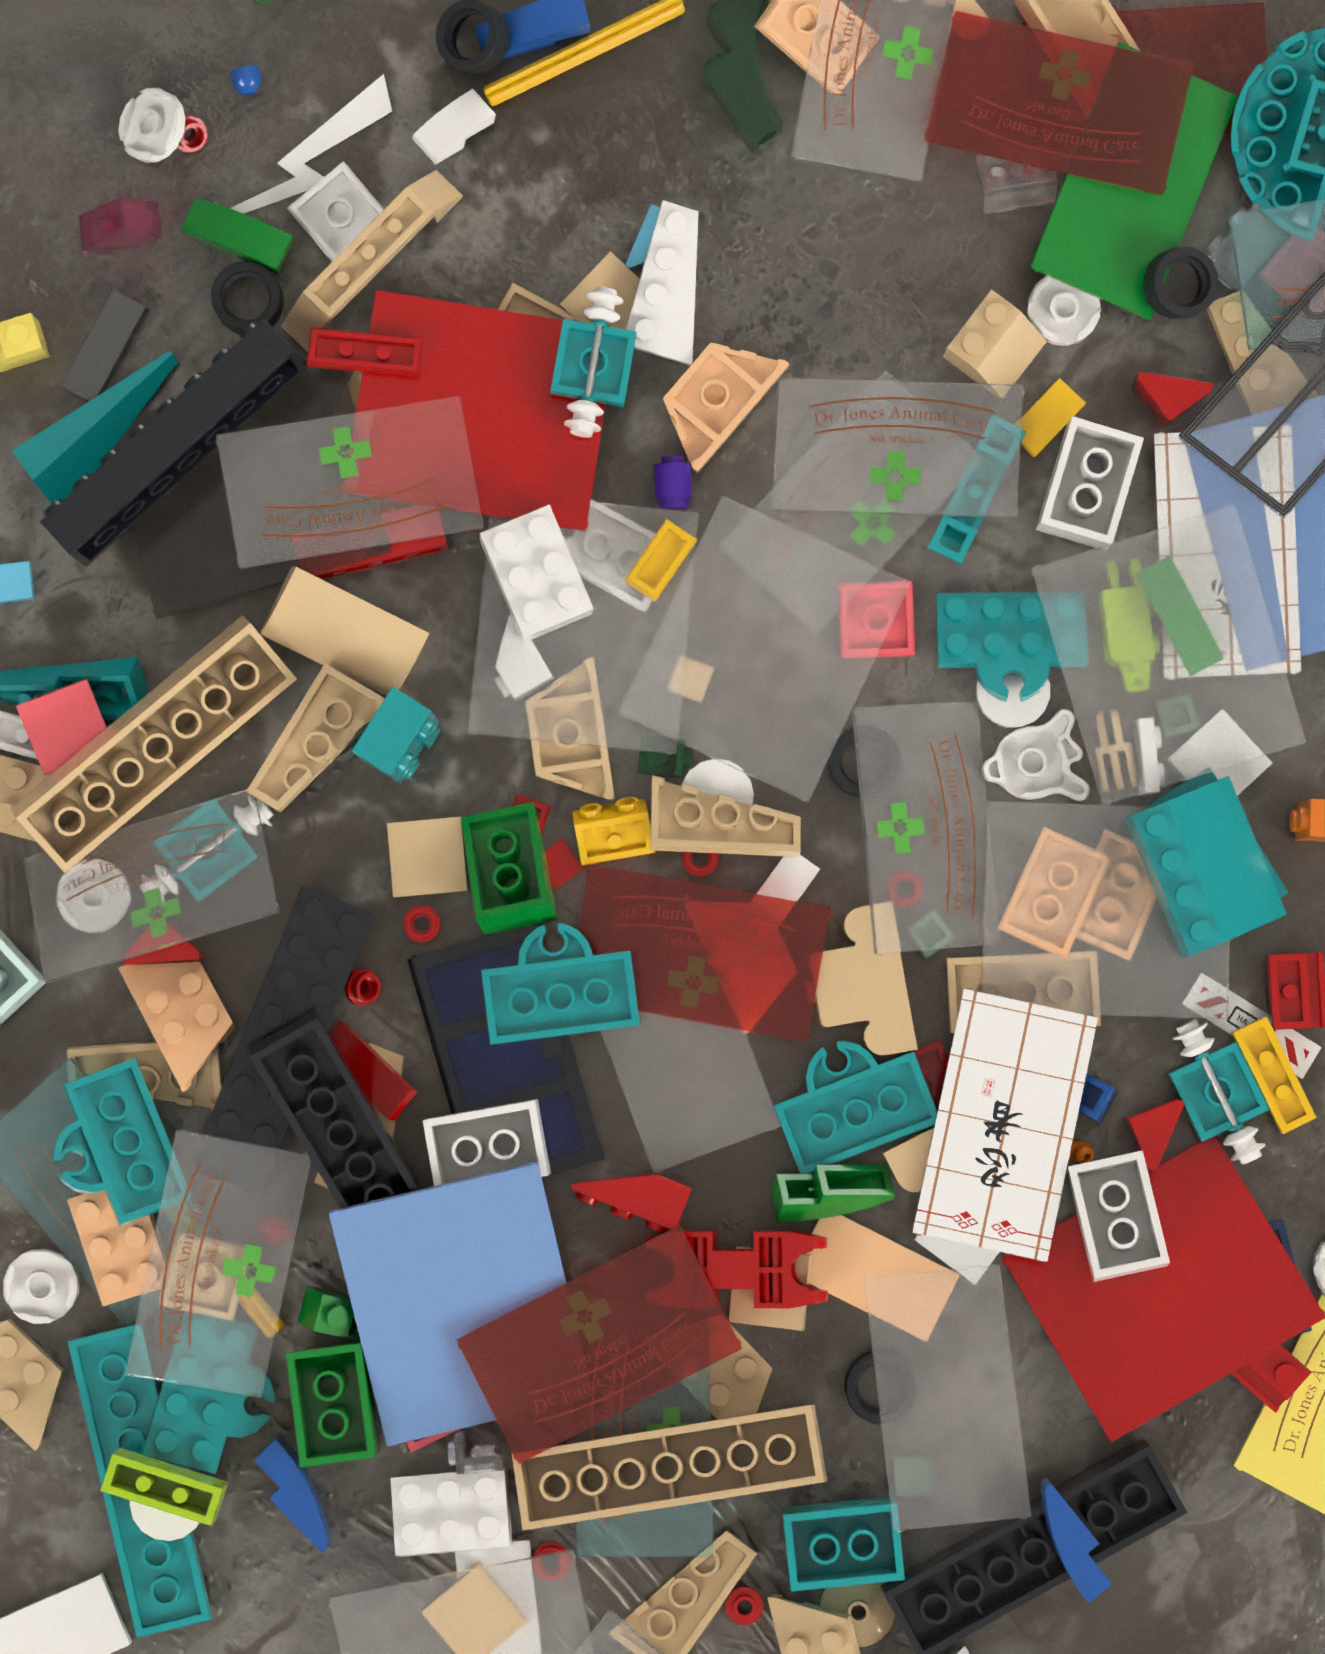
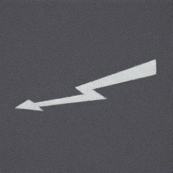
M384 74L277 163L292 174L294 178L230 209L244 214L308 191L324 178V176L304 163L392 112Z

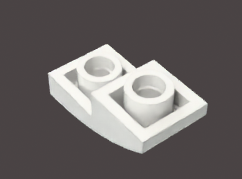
M471 89L429 119L413 134L412 139L436 165L463 149L467 138L493 124L496 114L475 90Z

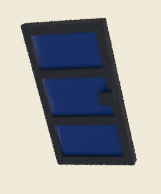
M537 924L495 933L407 959L451 1114L538 1099L551 1171L549 1175L605 1159L569 1035L490 1045L481 970L518 965L519 950L525 938L537 928Z

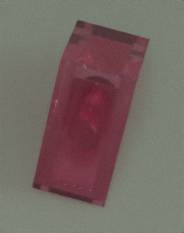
M121 197L79 215L82 252L137 248L161 239L162 222L159 215L158 202Z

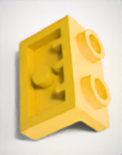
M625 797L619 799L614 804L602 806L597 803L583 805L579 810L572 812L581 866L655 853V851L650 850V821L644 798Z

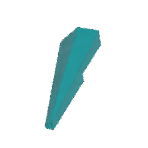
M170 350L12 450L32 481L51 504L58 499L64 500L74 491L72 487L78 479L86 474L92 475L101 466L102 458L108 452L117 448L140 417L142 409L151 397L156 396L160 390V385L172 369L177 368L180 364Z
M138 657L0 671V701L17 705L87 678L107 727H109L147 695V684Z

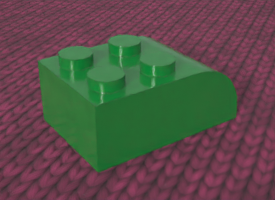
M361 1342L286 1352L300 1467L376 1457L380 1449L371 1380Z

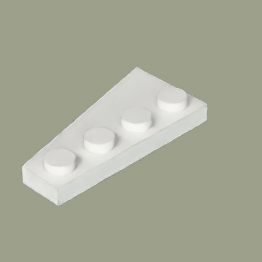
M663 200L625 330L637 332L634 349L691 366L693 363L698 211Z

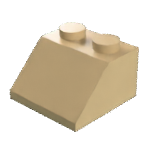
M991 289L946 348L943 358L1002 401L1047 341L1019 309Z

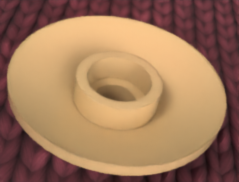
M885 1582L825 1588L822 1594L820 1607L823 1610H836L851 1615L859 1647L870 1646L881 1640L893 1624L895 1614L880 1586ZM856 1605H861L865 1608V1614L861 1618H855L851 1614L852 1608Z

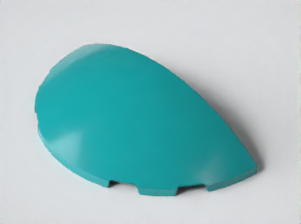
M1325 27L1307 33L1302 31L1279 44L1276 51L1262 64H1258L1240 92L1235 106L1231 129L1232 156L1235 159V165L1239 174L1238 179L1253 205H1256L1269 218L1272 224L1284 232L1311 243L1325 203Z

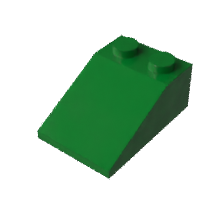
M534 802L461 817L475 919L484 934L488 935L558 920L553 887Z

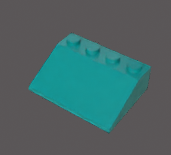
M1229 776L1124 818L1182 957L1192 956L1287 915Z

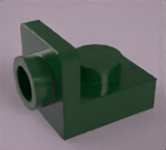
M641 736L637 774L682 778V769L690 770L692 748L685 747V738L670 739Z

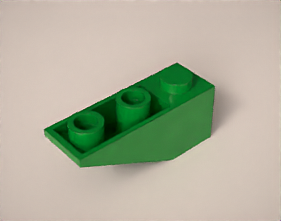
M307 1285L297 1322L314 1332L360 1340L349 1294Z

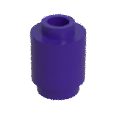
M683 456L661 457V463L654 465L655 500L659 501L660 510L689 508V499H692L691 463L683 462Z

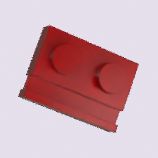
M1323 952L1266 955L1270 1024L1273 1030L1325 1027V970Z
M1280 1344L1231 1374L1276 1413L1282 1403L1291 1397L1312 1372Z

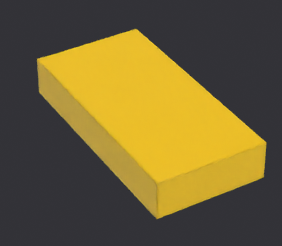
M1059 378L1014 425L1026 431L1020 445L1035 458L1067 425L1072 416L1074 417L1085 406L1086 402Z
M666 519L624 582L656 602L697 542V539Z

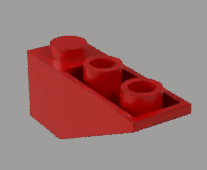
M659 1173L577 1181L572 1183L570 1189L577 1192L575 1199L592 1206H596L597 1202L601 1201L612 1206L610 1210L612 1214L631 1220L634 1214L647 1220L645 1223L646 1227L666 1234L668 1228L676 1231L692 1187Z

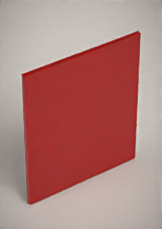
M376 290L373 296L374 305L369 333L422 338L419 377L362 372L352 443L369 440L372 456L355 459L358 476L345 478V482L342 487H347V490L344 488L345 494L372 498L403 490L435 478L436 480L419 487L378 499L395 502L403 500L405 503H408V495L410 504L433 508L448 504L440 509L513 520L550 504L559 528L586 532V528L589 526L588 514L601 431L593 432L592 437H580L571 434V428L564 425V421L573 418V412L567 409V405L580 399L550 394L563 320ZM594 402L605 411L606 404ZM604 414L595 417V423L601 427V430ZM353 448L350 449L351 454H354ZM373 482L376 483L378 486H380V487L383 488V489H380V488L377 487L375 484H374V486H373ZM436 488V491H437V493H438V496H439V498H441V499H438V498H437V495H436L435 491L432 490V489ZM428 491H430V492H429V498H430L431 500H436V501H430V500H428V498H427V493H428Z
M1216 1136L1197 1143L1159 1165L1156 1172L1152 1170L1148 1172L1170 1263L1168 1266L1093 1282L1077 1213L1054 1227L1047 1262L1008 1253L1001 1257L1003 1264L1009 1269L1110 1443L1325 1319V1311L1320 1308Z

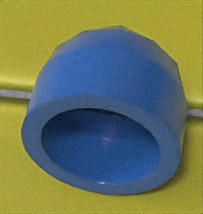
M243 66L230 72L232 83L242 95H252L258 91L261 84L259 66Z

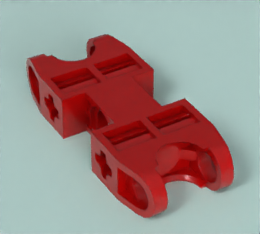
M681 1230L645 1238V1248L658 1249V1253L669 1256L675 1266V1274L670 1283L660 1286L659 1289L645 1290L646 1301L676 1308H714L719 1306V1289H754V1308L790 1309L828 1301V1290L813 1289V1285L804 1284L798 1278L795 1269L796 1261L801 1254L811 1252L813 1249L827 1248V1237L796 1230H758L753 1232V1249H718V1230Z

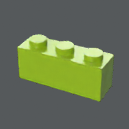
M119 1448L111 1456L100 1491L211 1526L218 1517L228 1482Z

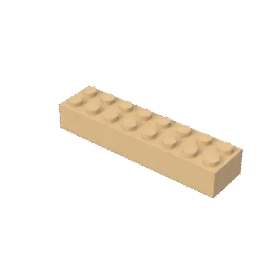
M241 616L12 806L11 810L19 823L62 871L66 873L296 681L297 678L244 616Z
M815 1405L512 1453L522 1530L827 1482Z

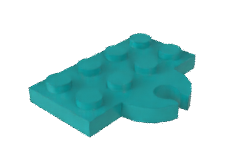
M1085 592L936 593L938 668H975L978 682L988 694L998 700L1007 701L1009 690L1004 685L1003 679L1009 675L1020 677L1024 683L1019 693L1020 701L1022 702L1040 692L1048 679L1050 667H1087L1088 647Z
M558 923V931L563 935L564 946L560 951L550 953L543 945L544 937L547 934L545 925L537 927L525 938L519 950L518 965L481 970L490 1045L640 1026L631 951L593 955L589 941L579 930L567 924Z
M840 1040L837 1041V1047L846 1055L848 1061L846 1068L841 1071H833L827 1066L826 1057L828 1052L824 1046L816 1052L809 1062L806 1082L808 1092L774 1105L800 1174L814 1171L816 1165H831L935 1125L938 1110L914 1051L878 1064L871 1051L861 1044Z
M136 1058L64 1084L63 1089L76 1121L66 1126L57 1138L52 1156L53 1164L60 1163L64 1156L69 1153H77L84 1159V1168L78 1172L64 1171L58 1178L63 1184L75 1192L90 1195L105 1192L119 1227L183 1202L188 1186ZM190 1191L188 1192L186 1200H189L192 1197Z
M183 1310L184 1314H182L180 1320L182 1323L179 1324L181 1329L177 1331L181 1338L178 1334H176L175 1341L181 1340V1343L173 1344L142 1455L216 1474L226 1437L242 1438L256 1433L271 1417L264 1412L256 1415L248 1414L244 1408L245 1399L250 1394L258 1393L267 1402H275V1394L271 1381L263 1371L248 1363L258 1329L257 1325L235 1319L229 1320L192 1312L191 1346H189L190 1311Z

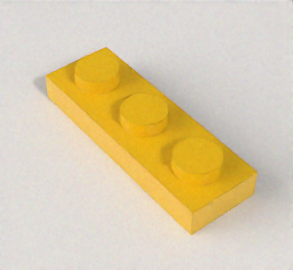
M1263 1016L1232 1031L1231 1034L1235 1042L1238 1043L1279 1132L1285 1134L1317 1118L1267 1016Z

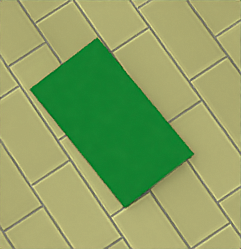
M1118 42L1096 96L1094 106L1089 114L1091 116L1087 119L1084 127L1085 131L1081 134L1073 155L1074 158L1070 162L1029 268L1149 321L1152 318L1154 309L1149 305L1144 294L1143 277L1146 269L1158 254L1180 246L1238 96L1132 48L1126 43ZM1086 130L1116 133H1141V135L1101 134L1086 132ZM1090 140H1099L1097 141L1096 153H1094L1096 141H1092V146L1089 148L1090 144L1088 143L1091 142ZM1106 142H1108V143L1106 144V151H1107V152H1105V150H1104V144H1105ZM1124 142V143H1123V149H1122V150H1118V149H1121V147H1120V146H1121V143ZM1125 142H1130V143H1128V150H1125V149H1126V143H1125ZM1134 142H1137V143H1138V144H1134V147H1139V150H1137V151H1135V150L1132 148V144H1133ZM1076 156L1102 160L1142 161V163H1113L1076 159ZM1173 263L1165 269L1163 287Z

